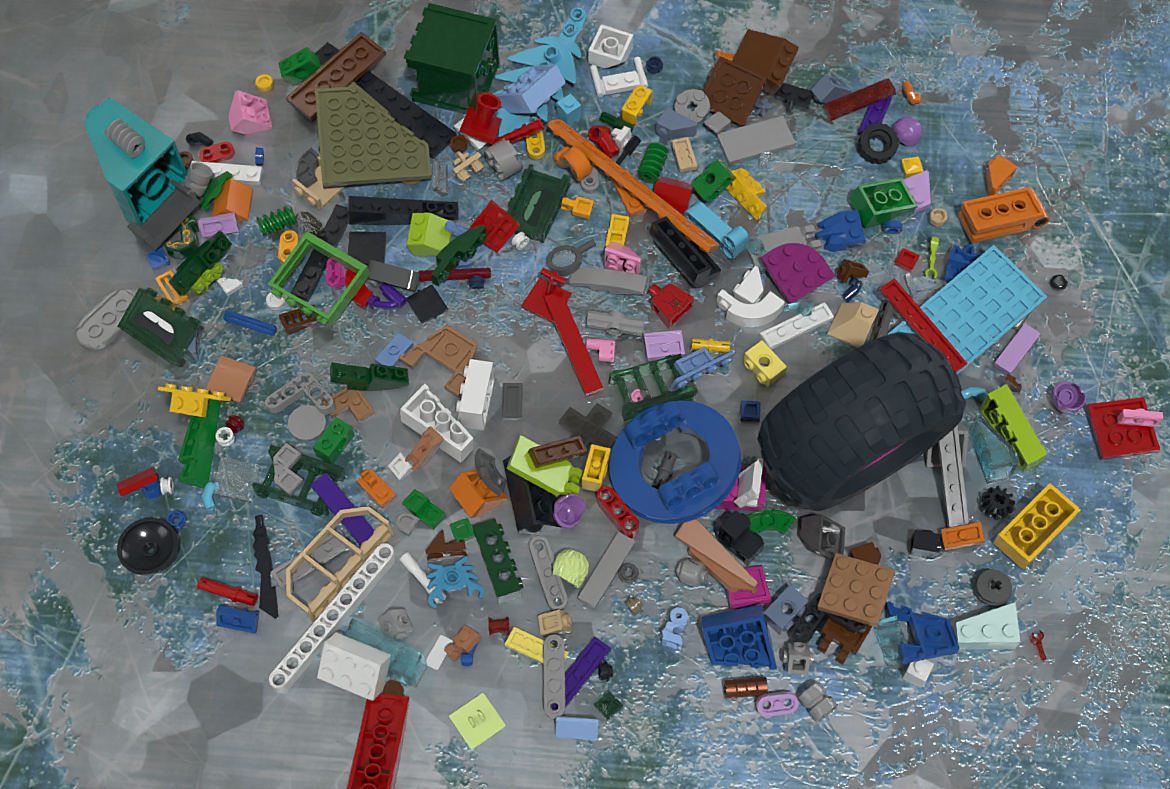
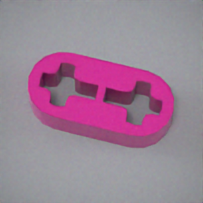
M329 258L327 261L326 281L330 287L337 290L345 284L346 267Z

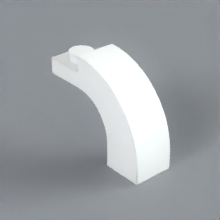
M723 289L717 296L718 306L722 310L727 311L726 319L744 327H758L772 322L783 312L785 302L771 291L764 299L755 304L741 303Z

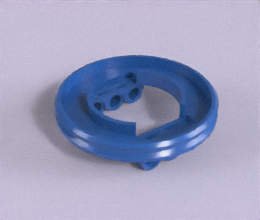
M670 401L643 411L624 427L617 437L611 452L610 477L618 496L639 517L662 524L688 522L709 513L729 495L739 476L741 450L732 426L719 412L697 402ZM678 427L681 428L683 433L695 435L707 444L710 453L709 462L702 463L695 470L683 473L677 479L663 484L659 490L650 486L643 479L641 466L646 453L643 448L644 445Z

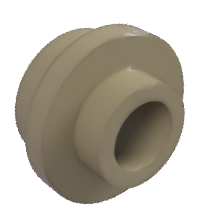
M629 596L626 605L635 615L639 612L642 613L641 607L644 605L636 596L634 598Z

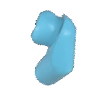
M974 386L961 391L964 399L977 396L978 401L981 402L984 401L988 393L986 389Z
M208 482L203 490L202 500L207 511H212L216 508L212 496L213 493H217L220 489L217 482Z

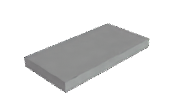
M783 115L717 134V140L728 165L796 146V142Z

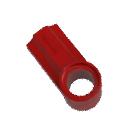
M592 126L589 129L588 136L590 140L596 142L605 155L612 159L619 154L620 149L611 137L609 127Z

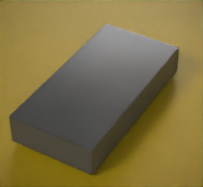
M503 383L502 420H522V383Z

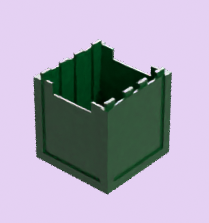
M429 3L422 12V16H424L422 22H418L416 26L417 34L411 38L410 43L412 46L409 51L406 50L404 55L408 68L416 69L417 72L416 81H418L417 88L412 87L410 96H412L413 102L466 115L469 106L476 109L477 96L480 93H489L500 65L497 19Z

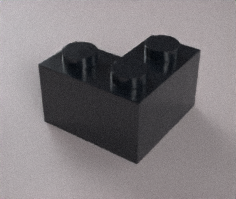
M735 510L720 526L717 541L748 566L763 550L765 543L759 534L750 531L751 522L748 516L744 513L740 514Z

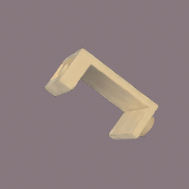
M319 156L317 157L319 166L315 170L318 181L308 188L295 178L292 180L294 186L293 190L299 197L303 196L312 207L316 206L321 210L347 185L323 187Z

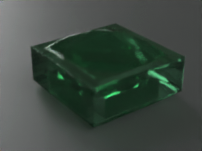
M608 691L594 704V707L609 721L623 708V705Z

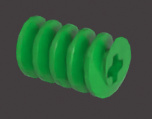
M656 142L647 146L645 156L638 169V175L642 180L651 184L656 183L667 159V153L669 152L667 147Z
M284 206V212L278 208L277 215L271 211L270 218L264 214L263 221L256 217L263 237L266 234L270 238L271 231L277 235L278 228L284 232L285 225L291 229L292 222L295 226H298L291 206L290 209Z

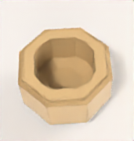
M934 208L929 215V221L935 227L943 226L948 219L947 212L942 208Z

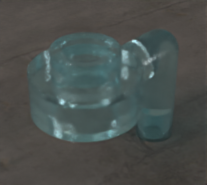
M750 238L745 244L746 249L755 256H763L768 253L763 242L758 238ZM761 263V265L759 266V273L763 274L766 271L764 265Z
M809 297L800 298L798 303L785 304L783 312L801 310L803 317L811 316L815 310L813 300L810 301Z

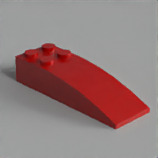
M380 693L373 701L367 699L347 789H395L410 697Z

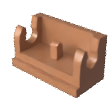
M428 427L423 432L421 439L411 454L405 458V462L409 460L415 462L411 467L414 472L426 466L444 441V438L433 427Z

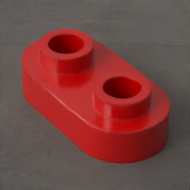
M221 142L201 149L199 159L201 162L220 163L232 159L235 155V150L230 142Z

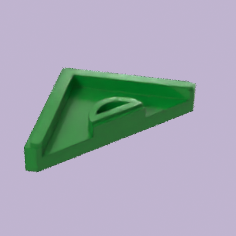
M226 171L210 180L200 209L208 210L211 199H216L222 191L223 187L221 185L232 177L230 172Z

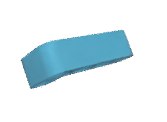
M697 201L684 212V216L720 244L718 249L730 259H734L747 248L749 236L746 230L741 226L732 229L702 202Z

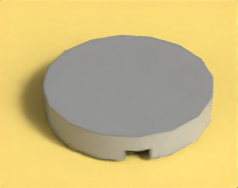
M312 405L298 407L290 414L288 419V429L291 435L301 442L307 443L311 442V440L319 439L327 427L325 415Z

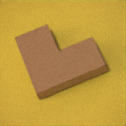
M346 387L332 395L336 404L335 411L330 414L332 419L348 409L358 423L375 414V410L361 391L348 390ZM322 401L323 405L328 406L325 401Z

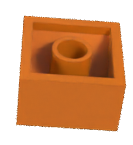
M477 470L462 472L449 487L455 499L459 501L470 518L483 516L508 499L504 491L500 497L491 491L482 481Z

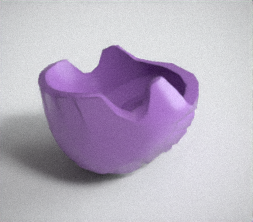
M902 117L892 125V128L898 134L899 142L905 144L906 147H913L921 140L922 126L918 120L912 117Z
M1061 382L1054 388L1052 399L1058 410L1070 414L1076 413L1084 406L1086 394L1075 383Z
M567 494L559 497L554 503L553 518L555 522L563 528L575 527L581 521L580 518L585 512L584 501L576 494Z

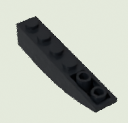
M349 196L347 223L410 225L413 213H432L446 220H458V202Z

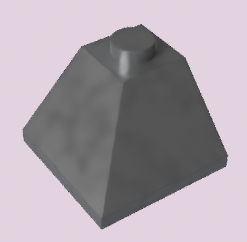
M822 514L802 518L801 537L814 552L832 562L836 553L844 555L846 530L844 526Z

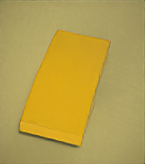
M612 214L605 247L612 242L625 246L630 221L629 216Z

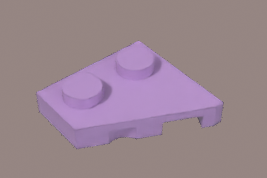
M928 170L904 179L903 181L918 205L916 209L912 210L913 214L929 208L931 199Z

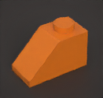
M1001 155L995 160L992 158L986 166L988 168L985 174L988 196L997 194L1014 176L1017 168L1016 165Z

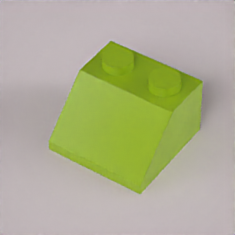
M432 213L412 214L407 246L413 256H437L451 242L452 231L449 232L444 229L448 220Z

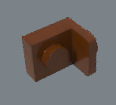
M843 259L838 267L837 277L843 283H847L850 275L855 278H859V276L867 278L869 270L863 263Z

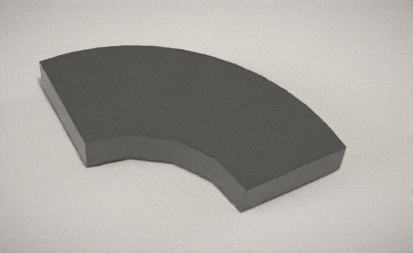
M312 147L301 156L296 170L297 180L306 188L318 181L315 170L319 165L317 157L320 155Z
M479 448L475 453L477 472L486 486L500 497L505 489L507 480L497 470L495 465L496 458Z

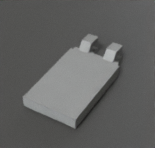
M814 225L804 226L802 229L795 226L748 239L746 249L753 267L757 266L759 273L767 272L759 258L776 247L787 243L804 244L813 248L818 253L821 252L822 244L820 240L811 241L808 244L806 242V239L815 236L814 232L816 230Z

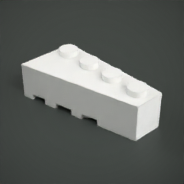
M426 384L400 409L401 422L420 435L428 427H433L444 438L439 448L460 463L472 452L473 437L459 421L453 418L451 412L447 408L445 409L437 396L429 391V387Z

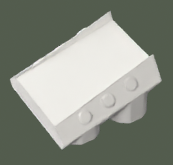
M762 458L751 464L738 476L737 499L733 502L740 508L745 506L756 508L763 468Z

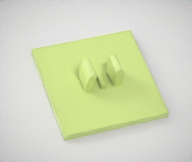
M481 693L449 715V718L471 750L506 727L484 693Z

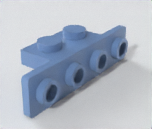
M703 347L675 361L673 365L681 376L673 381L669 386L670 389L673 390L677 387L681 389L689 381L693 380L695 382L702 378L703 374H711L721 365L722 367L727 366L732 362L731 358L736 353L733 350L714 360L706 347Z

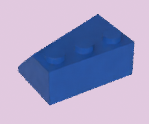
M762 604L702 617V630L712 664L738 666L740 664L751 665L752 668L765 666L770 667V669H777L772 640Z

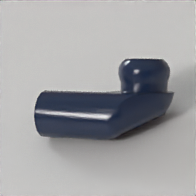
M853 278L850 281L852 287L842 295L847 302L852 300L863 286L862 281H859L858 278Z

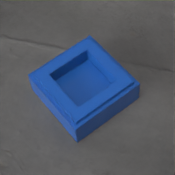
M741 401L740 421L760 422L761 402Z

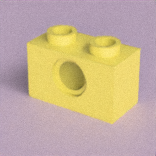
M762 340L744 354L743 362L748 370H752L756 374L758 381L761 384H765L768 388L785 376L787 366ZM761 363H764V364H766L767 366H766V367H763V366H761L760 364H761Z

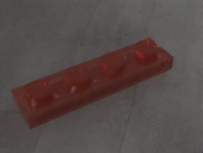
M886 78L823 104L824 110L832 121L896 94V89L889 78Z

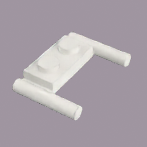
M640 57L634 58L637 72L631 71L604 76L602 80H600L597 66H590L597 96L602 97L604 95L634 90L639 85L648 88Z

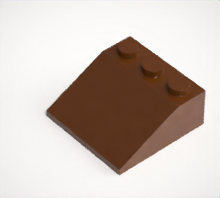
M748 29L732 62L767 77L768 79L763 87V91L773 96L782 86L799 47L785 38Z

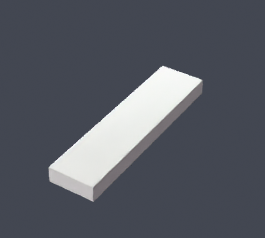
M824 302L761 332L760 337L772 350L834 320V315Z

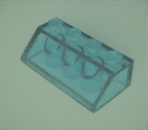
M353 618L350 620L345 636L391 654L387 677L392 678L393 676L399 679L398 682L407 688L410 686L416 688L428 668L425 656Z

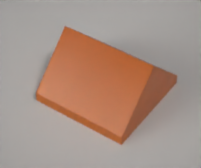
M230 178L221 185L223 189L214 201L212 217L235 212L237 221H249L253 189Z

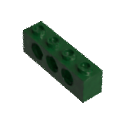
M495 518L473 525L475 538L498 603L501 604L521 597V589H524L521 578H517L514 572L517 571V566L514 559L510 560L508 553H511L508 542L503 541L502 536L505 534L502 525L497 524ZM490 540L498 541L495 545L488 544ZM498 557L504 559V561L501 563L494 562V560ZM504 575L511 577L508 581L500 580Z

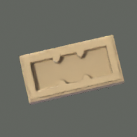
M689 137L671 140L679 172L697 170V163Z

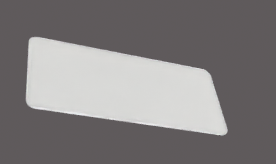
M440 635L426 659L425 665L438 670L447 654L445 652L446 647L453 644V641Z

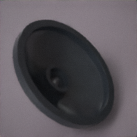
M143 518L133 522L122 532L117 544V555L121 564L129 572L141 576L154 575L166 569L173 562L178 551L176 532L170 524L158 518ZM150 549H154L153 553L148 554Z

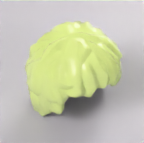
M571 549L563 550L558 553L554 561L552 574L570 582L575 588H580L588 574L589 564L586 557L580 552Z

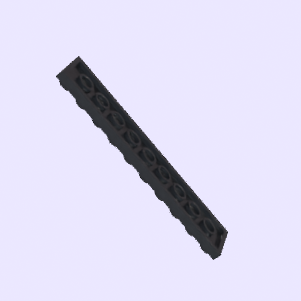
M327 42L315 54L319 57L320 65L322 66L339 50ZM367 71L355 82L391 113V117L398 124L405 126L421 141L424 140L428 143L429 156L433 160L450 144L451 138L457 135L455 131L370 71Z

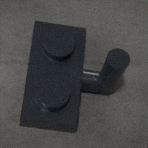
M782 83V86L777 90L775 100L787 103L786 111L790 113L793 111L794 105L808 109L814 93L811 90Z

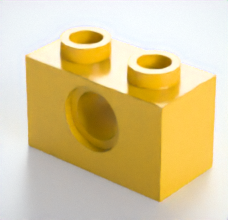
M591 445L582 477V489L598 492L603 487L611 456L610 448Z

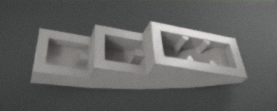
M580 267L577 271L571 273L569 284L572 287H589L591 291H609L610 294H645L648 277L610 269Z

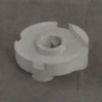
M689 89L677 96L675 112L700 124L710 113V102L703 91ZM691 103L697 105L695 111H691V109H688V106H690Z

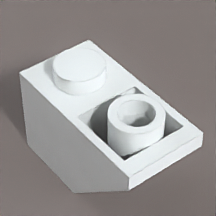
M754 266L751 271L748 270L743 277L744 281L741 284L738 283L733 290L734 298L744 304H755L762 300L764 289L759 268Z

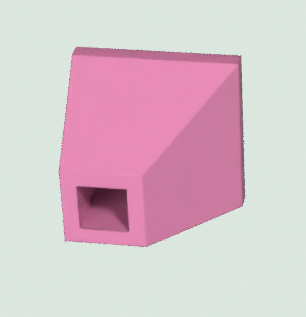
M237 90L228 115L231 131L248 135L271 130L273 127L267 100Z
M612 242L605 248L604 269L640 275L641 258L630 247Z

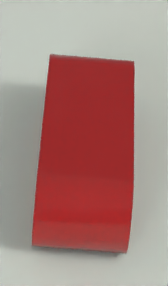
M601 487L597 492L598 506L620 533L631 539L635 538L639 533V520L611 487ZM607 495L610 499L603 500L601 497ZM615 510H620L623 513L621 515H615L613 512ZM627 525H633L635 528L633 530H628L625 527Z

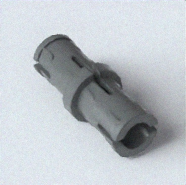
M670 451L666 452L663 463L658 468L659 473L653 488L659 489L672 476V469L678 457L677 454L672 453L670 455Z

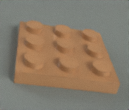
M836 553L818 604V610L878 628L895 570Z

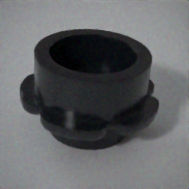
M607 661L604 664L598 665L600 681L605 680L609 682V678L613 677L612 665H608Z

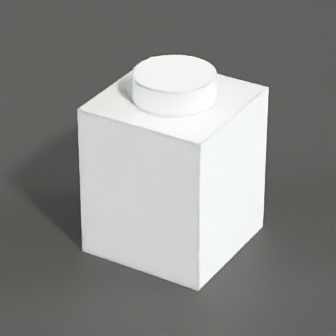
M928 660L910 662L902 679L922 688L934 663Z

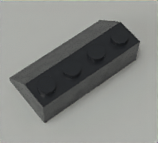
M511 456L504 459L503 465L518 533L533 535L561 529L562 527L553 518L554 503L556 501L555 495L506 469Z

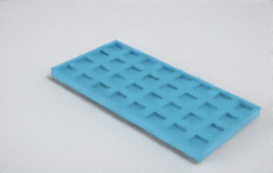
M993 245L920 306V308L967 361V366L956 373L959 375L1044 302L1047 296ZM905 321L888 333L904 332L915 334Z

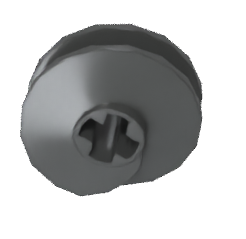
M987 570L978 577L975 583V592L983 603L997 608L1003 606L1010 599L1012 584L1007 575L1001 571Z

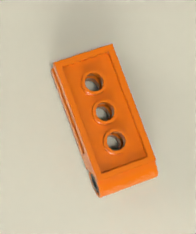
M1030 187L964 201L961 204L962 210L958 213V217L971 243L1029 231L1032 226L1033 228H1041L1050 221L1035 190L1030 189Z

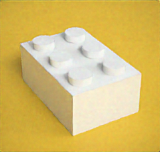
M470 359L469 366H465L464 377L466 379L465 383L461 384L460 394H462V398L457 402L456 411L458 412V420L461 421V425L464 428L484 430L495 381L493 362Z
M336 632L324 642L317 678L373 701L383 691L391 654Z

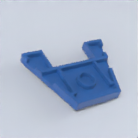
M886 602L884 609L888 620L909 622L916 645H899L898 653L902 663L905 664L958 653L960 647L949 619L923 612V615L912 612V609L904 606L903 609L893 607L894 603Z

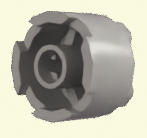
M505 138L484 151L487 156L485 159L488 165L496 169L495 174L500 181L509 178L523 169L522 162L517 161L516 150Z

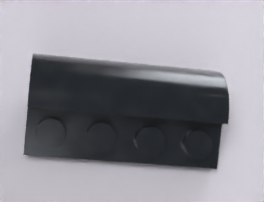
M667 216L652 223L649 235L695 288L703 287L706 281L720 275L721 269L711 257L699 249V245L694 241L688 240L685 234L679 231Z

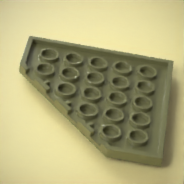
M352 87L315 89L323 187L432 179L428 143L424 140L421 141L412 131L398 124L393 117L379 110L374 103L360 96Z

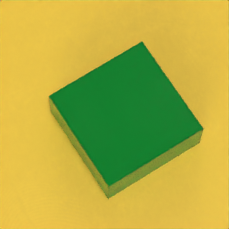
M468 518L449 524L455 540L464 542L475 538Z

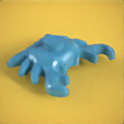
M467 556L448 566L428 563L427 566L435 570V572L426 576L427 579L435 578L427 586L428 590L436 586L435 590L428 597V605L431 608H436L433 599L438 598L441 602L444 601L442 591L447 593L456 590L461 591L463 587L468 588L469 596H472L473 591H479V600L484 598V588L470 581V579L475 581L479 579L475 574L468 573L473 571L474 567L462 566L467 562Z

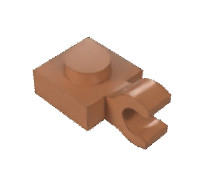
M465 625L452 639L454 644L447 646L445 652L451 660L456 661L463 651L469 653L482 638L478 633Z

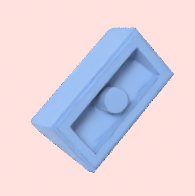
M556 717V737L597 740L598 720Z

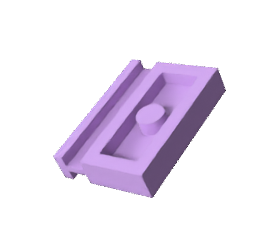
M682 330L644 334L647 361L685 357Z

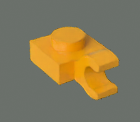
M578 196L576 200L563 197L561 210H572V215L590 219L594 200Z

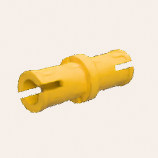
M692 338L691 350H699L706 347L711 354L712 352L729 353L730 341H715L713 338H709V340Z

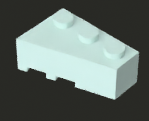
M1014 602L956 622L953 626V631L960 647L959 650L1015 649L1020 643L1016 603Z

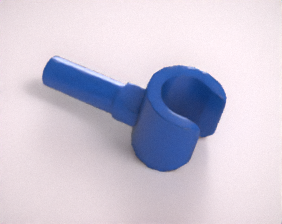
M477 644L469 654L462 653V666H471L473 664V655Z

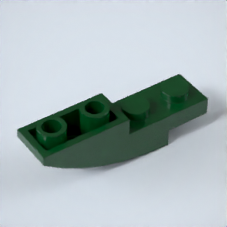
M480 225L462 233L436 256L437 267L431 273L434 284L440 286L442 282H445L450 275V271L458 266L460 259L467 262L469 258L476 254L479 245L483 244L487 239L486 226Z
M218 231L176 269L177 273L170 279L169 284L180 296L185 295L200 276L216 264L232 243L222 231Z
M333 362L330 365V381L347 384L348 390L380 391L409 385L407 368L371 363L369 368Z

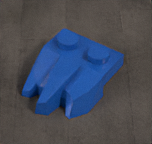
M858 209L838 212L817 223L818 228L823 230L815 233L814 237L816 240L827 241L823 248L831 252L845 251L848 246L863 245L866 242Z
M969 243L964 250H961L958 245H954L948 259L944 282L949 283L984 252L974 253V246Z

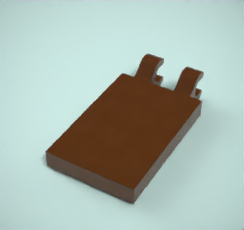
M828 619L820 632L824 639L820 643L818 650L825 654L833 641L843 647L835 660L843 665L850 652L854 655L857 654L873 626L867 625L864 633L855 634ZM854 622L855 627L861 625V622Z

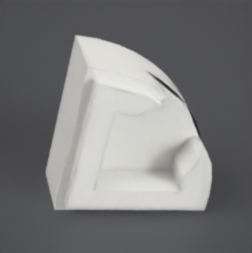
M220 278L217 280L227 296L243 287L242 283L237 279Z

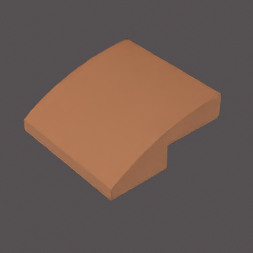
M221 356L212 372L206 390H209L211 393L213 391L224 392V396L243 403L248 385H252L257 367Z

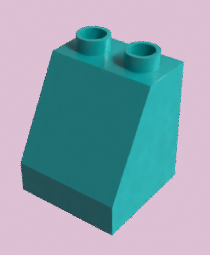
M109 97L100 106H94L89 110L84 124L105 178L125 219L140 227L175 190L170 181L173 179L177 183L180 181L183 183L187 176V171L173 139ZM123 119L124 123H127L129 127H132L134 131L144 138L143 144L145 147L141 155L135 158L129 157L113 141L105 136V129L114 120Z

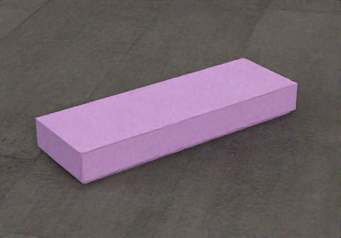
M1025 323L993 366L1005 374H1011L1041 333Z

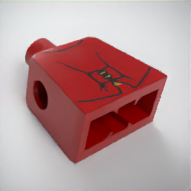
M668 283L663 289L653 284L648 290V293L653 296L651 299L652 310L669 329L694 306V297L671 283Z

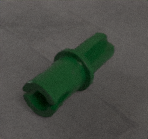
M604 111L600 115L599 119L613 126V129L622 130L626 126L631 129V133L634 129V124L624 121L620 116L617 118Z

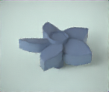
M764 98L761 103L755 104L757 109L753 112V115L760 113L764 116L767 110L772 107L767 98Z

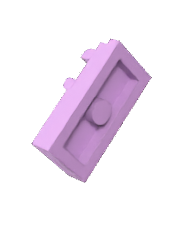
M235 212L198 220L202 238L211 237L218 231H222L223 234L239 232Z

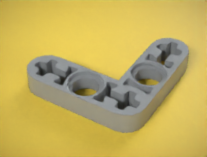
M308 372L300 374L269 395L265 400V405L271 413L282 411L304 395L322 414H331L336 409L332 396ZM295 390L293 395L286 396L288 391ZM314 391H321L318 396H312ZM324 400L328 406L323 405L322 401Z

